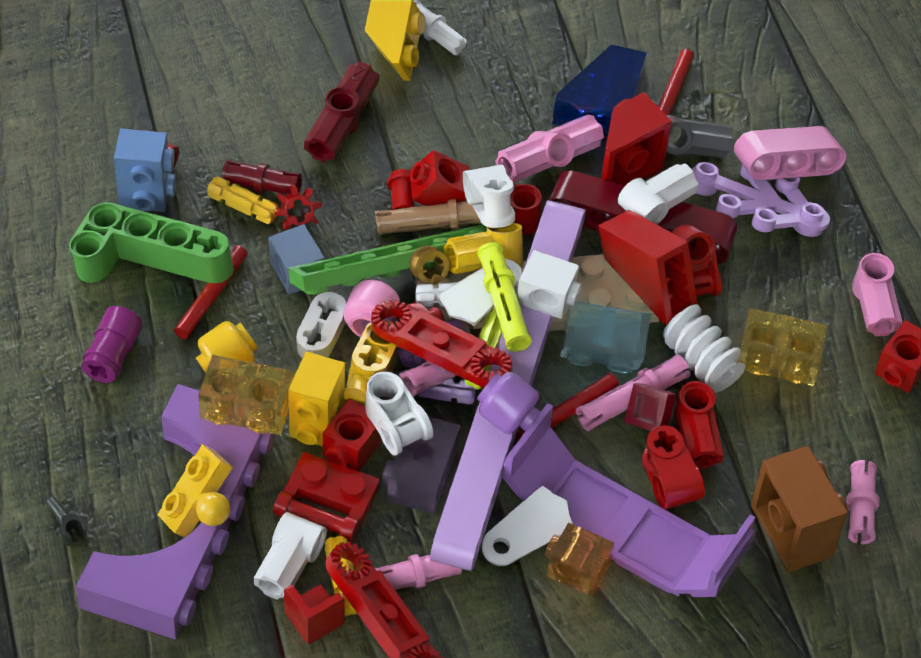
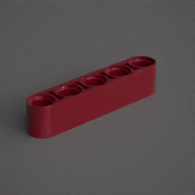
M564 171L559 175L549 199L550 201L585 209L583 227L598 232L599 225L626 211L618 204L619 194L625 185L576 171ZM680 202L670 208L664 219L657 224L669 232H672L681 225H690L709 234L715 243L717 264L727 260L738 229L737 223L730 216L685 202ZM696 238L688 243L689 252L695 249Z

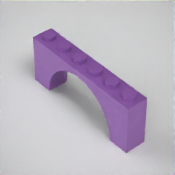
M177 384L162 414L164 440L183 447L194 456L201 445L204 444L214 449L233 467L218 490V493L224 495L230 503L228 519L219 526H207L201 522L192 533L181 541L153 553L116 556L93 551L76 585L80 609L175 640L182 626H189L196 610V601L194 600L199 589L205 590L213 572L211 563L216 554H223L228 542L229 531L227 529L231 520L237 521L244 507L245 498L243 495L247 486L252 488L255 485L260 471L259 460L262 454L268 455L275 439V431L271 430L270 412Z

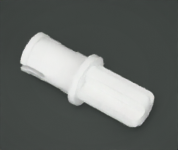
M414 0L419 10L425 16L424 38L428 41L434 39L453 55L460 54L467 44L466 39L446 24L444 16L432 13L421 2Z

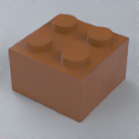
M808 445L763 460L751 507L788 573L832 558L848 515V507L842 494L836 493L828 480V473L824 463L820 459L815 458Z

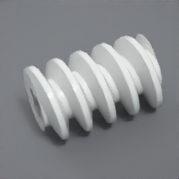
M698 304L691 305L672 318L663 331V337L668 347L675 349V354L684 358L689 370L695 371V376L700 381L709 385L714 393H718L731 386L743 374L745 364H737L742 352L739 348L729 350L732 343L730 338L722 337L719 339L722 330L718 326L710 327L711 318L708 315L699 317L702 309Z

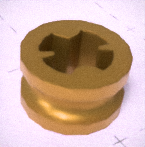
M422 246L412 254L409 268L412 275L423 283H433L435 285L442 282L448 275L450 264L447 256L435 247ZM427 260L436 263L433 270L423 268Z

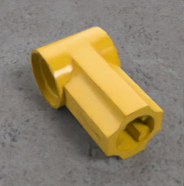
M512 223L509 226L500 228L487 227L486 232L448 238L447 244L444 245V254L449 260V271L459 274L483 268L477 252L481 246L490 242L499 243L503 248L504 258L512 260L522 267V226Z

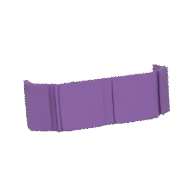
M547 403L507 455L503 463L502 477L516 496L525 501L537 489L544 486L553 494L567 500L569 515L574 527L565 534L566 536L590 549L599 551L613 559L619 566L667 593H673L678 597L681 594H690L692 597H716L753 542L756 532L753 529L755 517L750 514L737 534L709 535L576 461L550 427L553 405Z

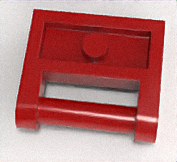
M303 452L284 490L279 493L276 499L273 514L282 517L286 512L321 525L327 530L336 532L339 536L345 537L348 542L352 543L380 489V479ZM298 497L305 499L307 501L346 514L347 516L344 518L335 515L333 513L324 511L311 505L297 501Z

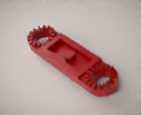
M388 300V303L383 301L381 305L377 304L375 309L372 310V329L378 337L482 388H485L495 375L494 371H491V374H489V371L485 373V370L482 369L485 366H500V371L497 370L496 373L501 376L507 372H513L512 359L509 354L506 355V351L503 350L501 352L499 348L495 349L488 346L486 341L421 310L415 311L406 306L404 302L400 304L398 300L395 303L392 300ZM388 317L400 318L399 322H395L396 325L391 323V326L388 325V322L384 324L383 321Z
M340 542L339 545H336L326 558L327 572L388 657L444 658L439 656L438 650H434L429 643V636L383 573L374 568L371 560L368 559V553L364 554V549L362 547L358 549V545L355 543L351 545V542H346L345 544ZM341 558L353 563L356 570H353V572H351L350 568L348 571L345 570L347 566L342 567L344 563L343 561L340 562Z

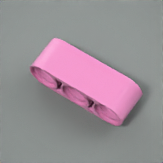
M823 126L750 131L741 135L734 145L735 155L755 180L830 175L841 169L847 157L845 150Z

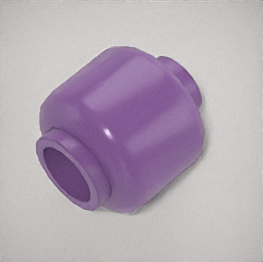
M507 372L503 376L496 373L477 397V400L481 402L479 406L480 415L505 434L513 433L518 427L526 432L541 412L534 407L539 400V392L513 372Z

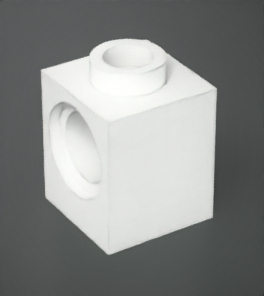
M533 250L519 279L517 294L519 304L562 319L568 305L575 306L581 293L582 283L577 282L579 265Z

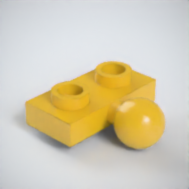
M202 444L195 456L187 463L185 472L173 491L164 499L162 508L157 515L174 533L184 538L192 533L199 520L207 526L223 524L230 515V503L224 495L218 493V490L233 467L214 449Z

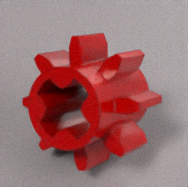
M291 184V193L284 196L277 193L276 196L282 204L281 208L274 209L273 213L275 216L285 215L286 219L282 224L283 229L287 230L292 224L297 225V227L305 225L309 221L314 224L319 223L313 215L314 210L321 208L322 204L318 201L311 202L309 200L313 194V190L310 187L302 194L298 192L294 184ZM295 200H299L303 205L307 206V208L301 210L300 217H295L292 212L288 211V209L294 207Z

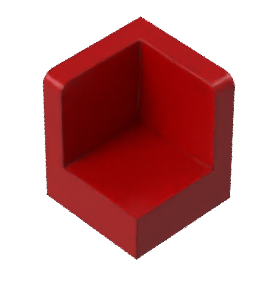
M321 584L302 595L297 592L293 585H290L284 589V613L309 645L344 624L345 599L340 593L330 597Z

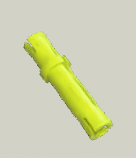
M490 242L481 246L477 252L485 273L483 279L484 287L492 296L506 341V348L511 352H520L527 349L531 345L532 340L528 334L514 289L516 279L513 271L507 267L501 245L496 242Z

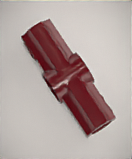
M358 61L357 64H350L338 86L326 94L325 107L304 140V150L308 151L313 159L324 163L329 159L334 160L347 136L357 130L359 116L379 83V74L372 69L370 64Z

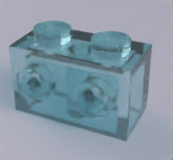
M577 301L575 306L569 305L567 309L560 357L569 358L570 363L579 366H591L593 362L608 365V369L619 373H630L632 369L638 370L644 361L651 314Z

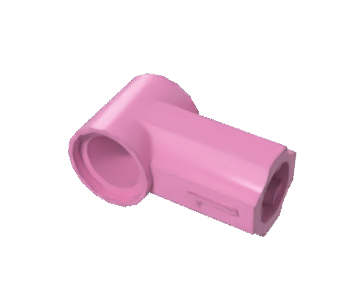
M870 253L861 259L852 283V291L860 300L866 330L873 333L875 337L888 336L890 333L897 331L902 325V318L892 282L894 265L887 256L880 253Z

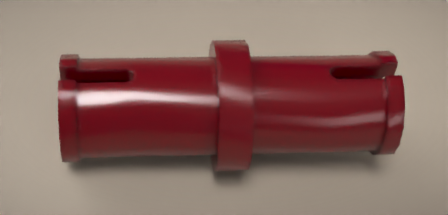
M227 159L222 170V178L229 181L230 184L254 188L256 193L264 194L266 191L288 195L291 193V184L297 187L298 192L301 190V173L273 169L267 163H259L257 166Z

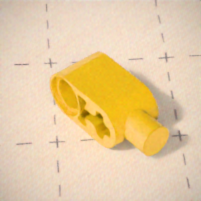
M372 322L366 326L352 354L347 388L344 392L346 401L350 398L363 406L366 405L367 382L370 377L379 372L392 373L398 352V346L378 337L373 332Z

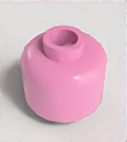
M363 280L354 286L343 312L344 320L352 332L361 337L366 326L372 322L371 314L377 304L381 305L383 301L388 303V300H392L395 303L396 300L400 301V298L396 291L383 281ZM388 317L383 321L394 324L396 317Z

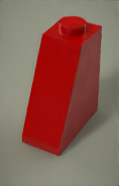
M630 209L599 225L604 259L662 323L668 325L678 313L691 305L697 304L689 245L686 240Z

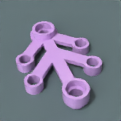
M700 162L696 167L692 168L696 181L699 183L696 194L710 196L715 194L717 189L729 193L719 197L716 212L726 214L731 218H736L738 215L754 214L752 226L760 232H771L774 229L793 227L804 236L817 237L829 225L830 216L823 207L816 203L808 202L798 189L800 177L776 180L775 188L786 195L790 201L787 202L778 196L767 180H755L752 178L743 164L740 174L751 183L754 189L720 176L718 168L712 163Z

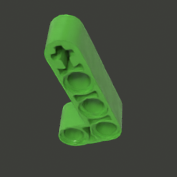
M105 202L94 206L88 212L69 243L76 274L80 280L89 283L105 279L119 258L215 284L227 280L234 270L228 238L223 233L114 203Z

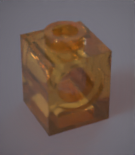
M568 522L561 536L554 534L547 546L544 558L549 559L547 577L594 597L611 565L615 543Z

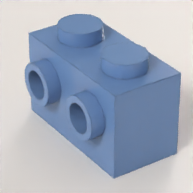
M120 128L114 154L119 205L140 211L165 212L168 197H174L176 191V174H170L174 166V149H168L167 133Z

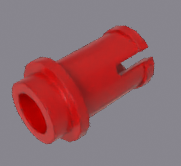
M407 169L393 171L387 180V188L391 191V210L415 207V201L412 200L410 171Z

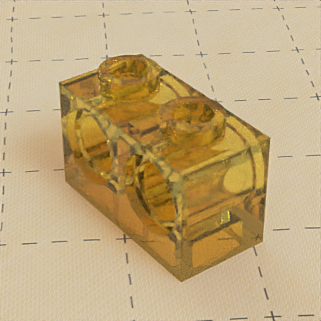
M749 308L740 345L742 355L737 364L744 363L745 371L752 374L768 375L786 379L792 383H804L814 386L821 363L828 325Z
M212 355L198 394L200 418L209 420L217 425L230 424L249 428L256 433L268 432L281 435L289 412L288 389L293 381V371Z

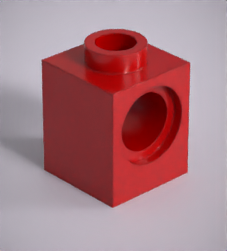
M432 150L410 170L412 200L424 206L446 204L451 199H455L456 202L467 201L463 187V172L468 171L469 166Z
M905 320L882 350L875 375L907 393L911 392L921 378V328Z
M349 398L322 433L323 456L330 462L360 472L383 441L379 432L367 417L365 406ZM347 438H355L356 440H347Z

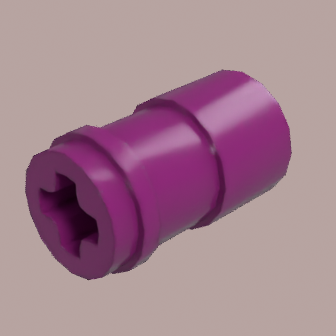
M111 306L106 309L94 333L95 338L82 358L81 367L87 376L102 383L113 382L119 376L123 368L124 359L127 353L131 351L143 327L142 321L137 314L121 306Z

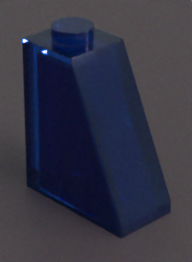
M611 44L557 93L552 124L561 126L585 115H592L602 125L604 136L608 137L613 108L622 100L631 99L638 95L643 79L647 52Z

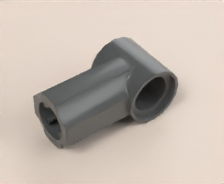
M666 115L672 121L671 128L681 127L680 138L673 143H668V153L673 155L688 153L727 158L733 139L732 127L730 125L687 120L675 115Z

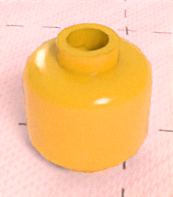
M225 321L200 337L198 347L201 354L196 357V360L209 378L216 373L220 379L229 381L254 364V351L258 347L241 323L234 325L229 321Z

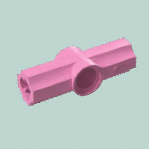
M585 115L549 131H535L527 140L499 151L495 163L496 165L502 164L507 175L513 183L553 166H566L574 157L601 146V140L604 138L602 125L595 120L594 116Z

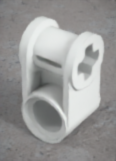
M501 164L463 172V187L469 205H472L481 223L492 228H500L512 224L515 221V211L511 206L510 194L513 192L514 186L504 166Z
M379 372L370 377L367 382L365 412L392 455L402 453L403 447L417 440L423 439L427 441L433 438V428L429 417L424 409L417 404L398 375L391 372ZM388 397L390 400H381L379 398Z

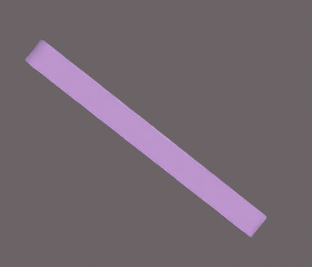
M547 200L526 264L533 250L572 262L583 227L586 210ZM520 305L528 334L532 340L531 345L523 351L511 352L506 348V341L502 333L498 348L501 352L503 350L506 351V355H510L513 373L532 386L554 316ZM492 365L489 374H491V371H494V374H496V371H500L501 367ZM479 402L430 554L431 561L472 571L503 478V463L512 450L518 431L517 428L513 433L505 434L483 418L479 413L481 402Z

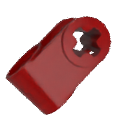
M690 225L676 227L671 233L686 240L688 243L694 238L697 240L695 249L690 252L696 297L707 294L711 296L720 295L722 293V280L718 270L713 238L709 234Z
M667 425L652 429L648 434L647 447L643 451L641 461L659 507L666 510L703 499L705 496L703 478L691 458L681 433Z

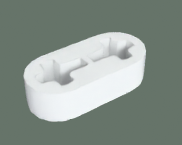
M325 292L313 299L297 331V351L301 358H303L306 351L324 357H329L346 323L343 313L346 301L341 295L334 292ZM329 308L335 310L329 314L327 320H323V313L328 312ZM317 333L321 334V341H317L314 346L308 344V342L314 341Z

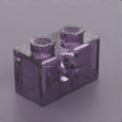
M429 417L433 428V438L427 441L423 439L417 440L403 447L402 453L396 456L395 461L389 459L384 469L382 483L388 485V502L435 514L459 448L460 425Z

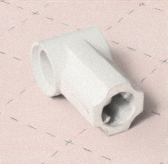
M676 164L646 182L642 178L632 180L619 194L618 204L626 211L630 209L651 222L659 224L670 208L697 193L699 183L696 181L694 171L687 164Z
M286 512L277 524L272 538V547L254 576V585L271 598L277 600L284 598V589L290 585L295 586L308 562L313 563L319 556L326 539L327 529Z

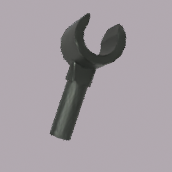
M55 497L47 500V505L59 520L61 539L66 546H72V538L68 534V531L71 529H77L84 538L87 537V525L81 517L69 516Z

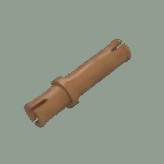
M455 199L448 200L446 204L375 211L378 236L397 232L451 227L452 231L459 230L458 226L482 224L472 205L465 201L456 202Z

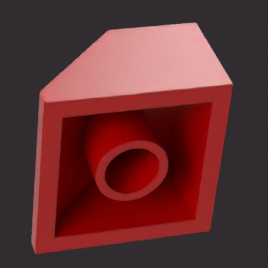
M645 92L631 99H624L613 108L601 179L626 186L634 179L642 178L646 180L663 171L672 121Z

